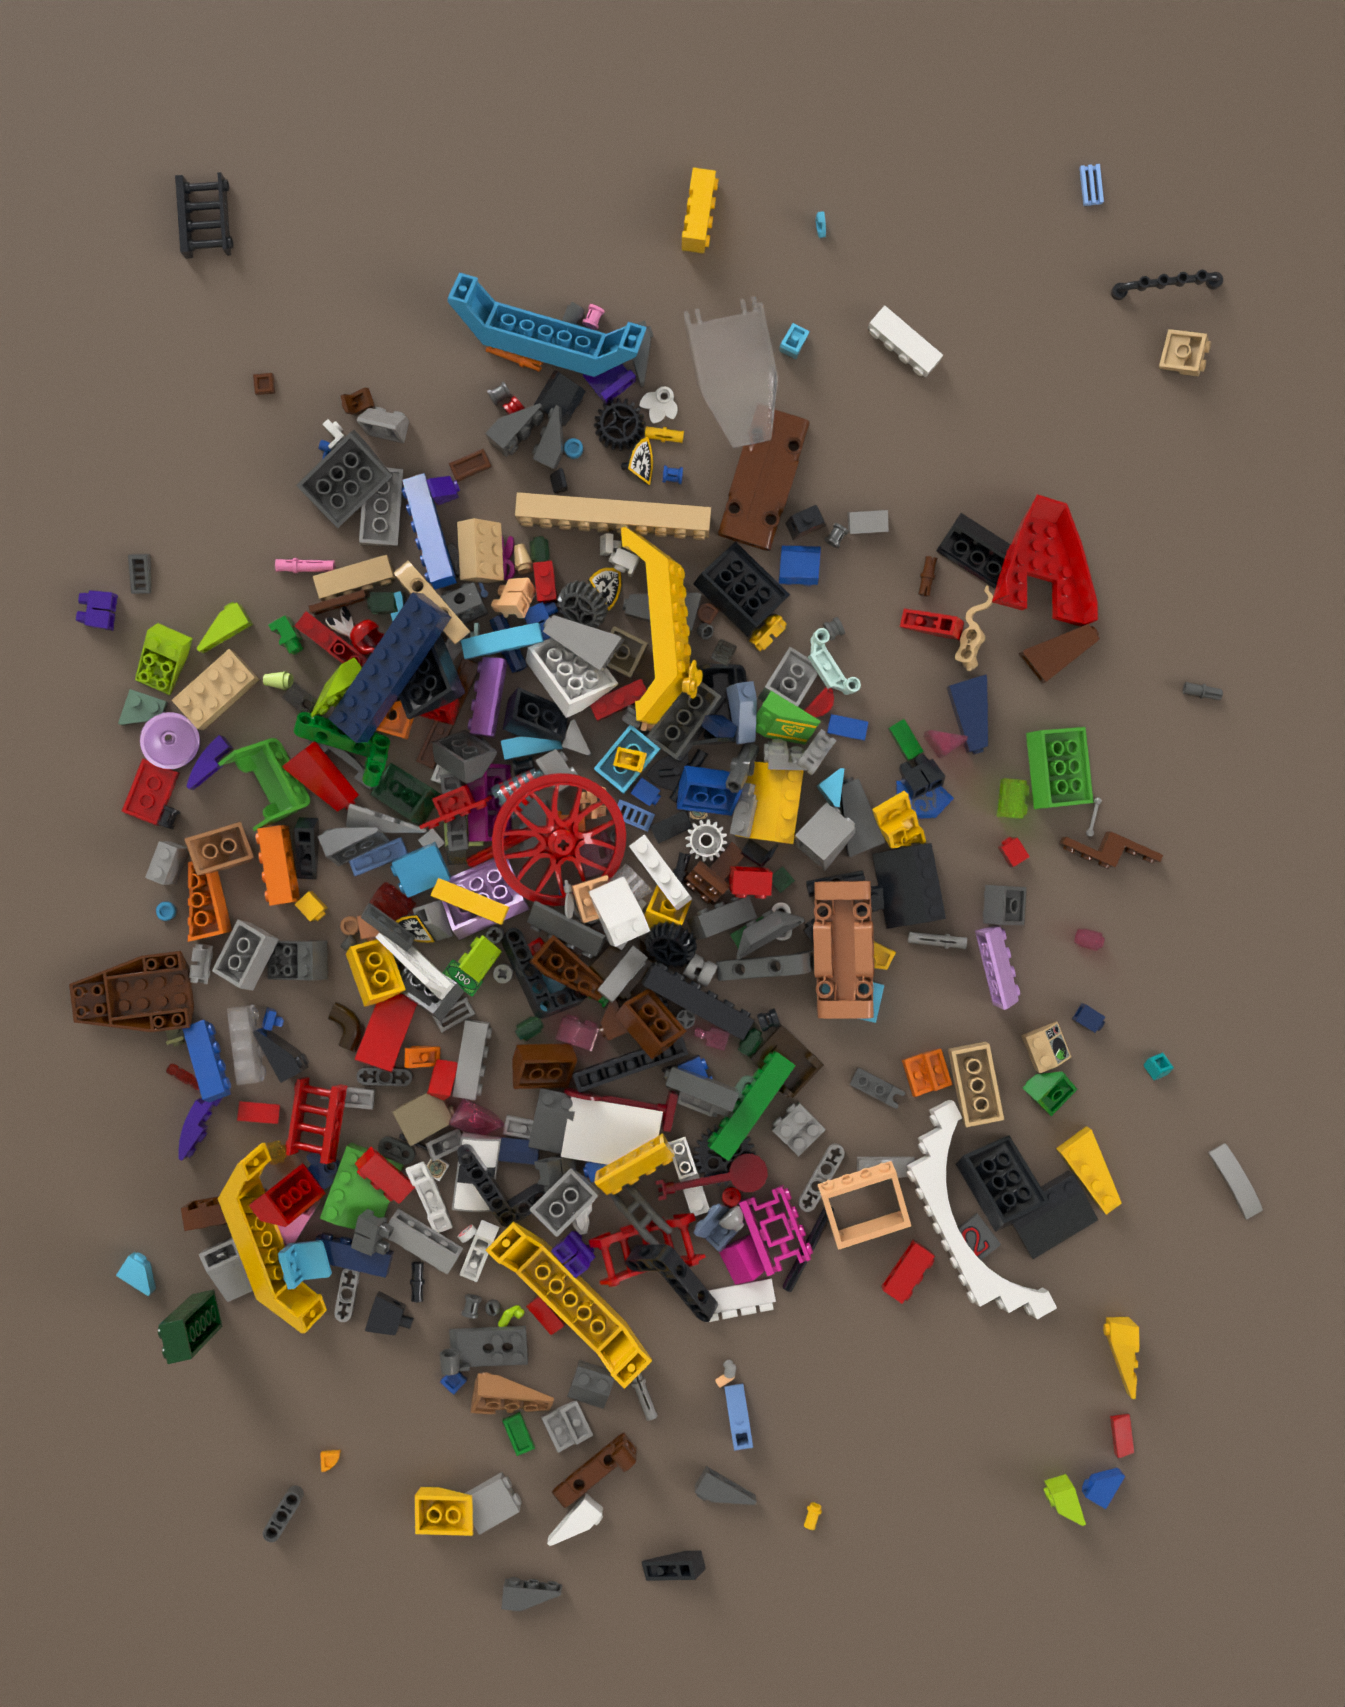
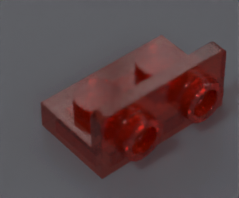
M384 882L377 889L369 902L394 921L408 915L416 905L410 897L407 898L395 886Z

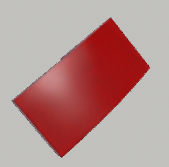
M239 1101L237 1121L278 1124L280 1105Z

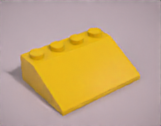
M754 761L753 775L748 776L745 782L756 785L754 795H756V800H758L749 838L793 844L804 770L768 769V763Z
M662 1133L596 1171L594 1182L606 1195L610 1193L612 1195L617 1194L622 1190V1186L627 1183L629 1185L636 1183L639 1180V1176L643 1174L647 1176L656 1171L655 1167L660 1164L665 1166L672 1162V1157L675 1156L674 1151Z

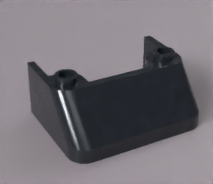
M705 664L697 666V670H702L703 673L702 682L726 699L716 715H723L732 722L726 687L736 683L747 682L744 667L736 664ZM705 729V740L693 741V745L735 743L736 738L735 735L734 737L716 738Z

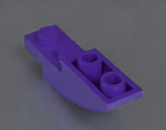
M199 1098L194 1102L181 1131L179 1160L183 1161L187 1157L190 1159L197 1150L195 1146L198 1141L201 1143L208 1134L205 1131L209 1126L203 1122H207L212 1115L211 1109L213 1106L217 1107L223 1098L210 1103Z

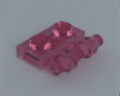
M607 831L599 833L602 841L612 844L611 839L608 838ZM584 844L579 848L582 856L602 866L606 863L609 864L613 856L612 849L603 846L606 857L601 859L598 848L602 846L596 844ZM582 863L586 877L604 872Z

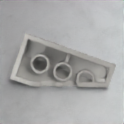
M350 804L348 808L346 826L350 828H378L383 833H427L429 831L427 828L420 829L418 825L359 805Z

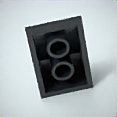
M518 687L508 698L503 730L522 737L563 741L565 739L568 717H565L555 702Z
M263 1027L253 1031L280 1083L309 1068L307 1056L274 1032L265 1030Z

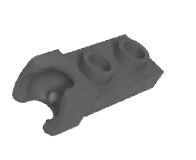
M859 1067L850 1082L851 1086L885 1102V1104L895 1109H898V1104L893 1101V1096L895 1094L904 1096L906 1093L904 1090Z

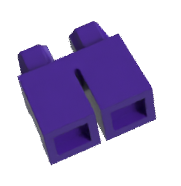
M90 590L89 593H79L78 602L79 604L87 605L86 612H77L76 621L92 628L113 631L115 614L112 612H116L118 595L112 592Z
M577 1231L569 1233L551 1250L562 1264L566 1262L564 1266L574 1278L585 1272L589 1268L590 1262L596 1257L593 1254L594 1249L590 1248V1245L583 1243L581 1240L582 1235Z

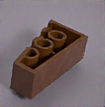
M219 1196L193 1200L183 1206L181 1214L184 1231L227 1224L218 1201Z

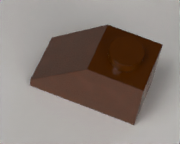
M617 998L612 1003L609 1002L601 1021L602 1026L599 1027L602 1037H607L608 1041L628 1033L627 1029L615 1016L620 1009Z

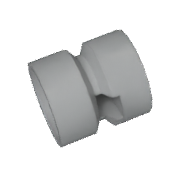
M695 953L694 958L687 964L683 975L690 979L696 978L697 983L707 987L718 965L709 960L705 962L703 957Z

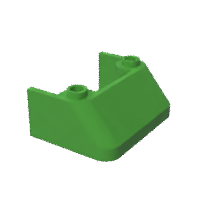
M275 738L234 750L218 762L219 766L235 761L238 769L242 772L248 773L253 771L265 792L270 805L263 809L265 820L253 827L254 831L275 824L302 810L310 803V797L304 785L282 767L290 759L281 742Z

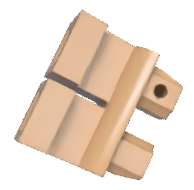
M529 578L508 579L506 585L499 586L498 594L500 599L493 600L491 607L495 612H502L505 618L509 614H516L517 618H525L536 589Z

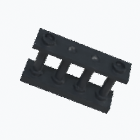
M217 172L218 182L192 184L187 182L183 175H175L180 252L185 259L193 258V251L195 249L222 247L226 255L231 256L233 239L229 231L227 202L229 182L221 172ZM219 191V201L195 203L189 201V194L191 192ZM220 209L221 220L198 222L190 220V213L193 211ZM221 228L222 239L194 241L192 239L191 232H194V230Z

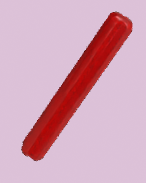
M510 835L504 838V851L532 836ZM492 845L469 856L466 859L468 866L475 867L492 858Z

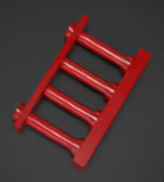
M309 1077L299 1078L294 1086L295 1096L289 1136L285 1144L286 1155L296 1154L299 1150L320 1154V1163L329 1164L335 1162L347 1085H335L329 1090L309 1085ZM307 1093L328 1097V1109L306 1104ZM304 1112L326 1116L325 1128L303 1123ZM305 1131L323 1135V1146L300 1142L301 1132Z

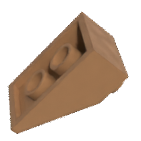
M241 822L184 839L197 876L251 862L254 858Z

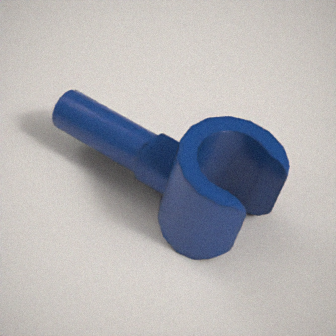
M321 440L318 449L324 451V458L331 452L328 447L330 443Z

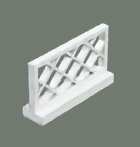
M380 933L376 936L439 999L443 1000L453 988L454 984L413 945L408 951H405L388 937Z

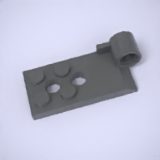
M526 1326L449 1329L450 1348L440 1352L441 1373L448 1376L455 1375L459 1371H470V1367L528 1365ZM490 1343L494 1346V1348L492 1350H486L484 1348V1345ZM511 1343L513 1348L505 1349L503 1344Z

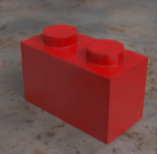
M553 562L533 563L538 603H557Z

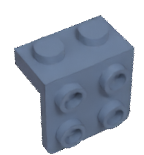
M721 1204L713 1205L708 1210V1215L705 1219L700 1220L696 1224L693 1232L696 1236L705 1238L718 1252H721L738 1233V1231L728 1230L719 1225L720 1218L731 1209Z

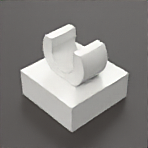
M606 533L600 536L601 556H608L613 553V550L617 551L618 548H621V541L613 540V534Z

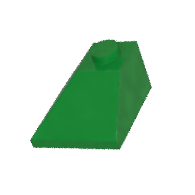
M1063 1072L1035 1074L1023 1087L1025 1092L1050 1116L1077 1091L1075 1085Z

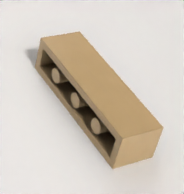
M388 555L313 576L319 599L322 601L359 590L367 592L373 590V586H387L396 580Z

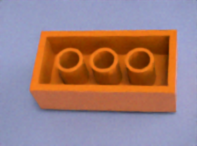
M278 825L257 829L256 842L260 845L261 849L259 861L263 864L264 868L262 880L263 883H266L267 891H265L266 902H269V906L298 902L300 900L289 826Z

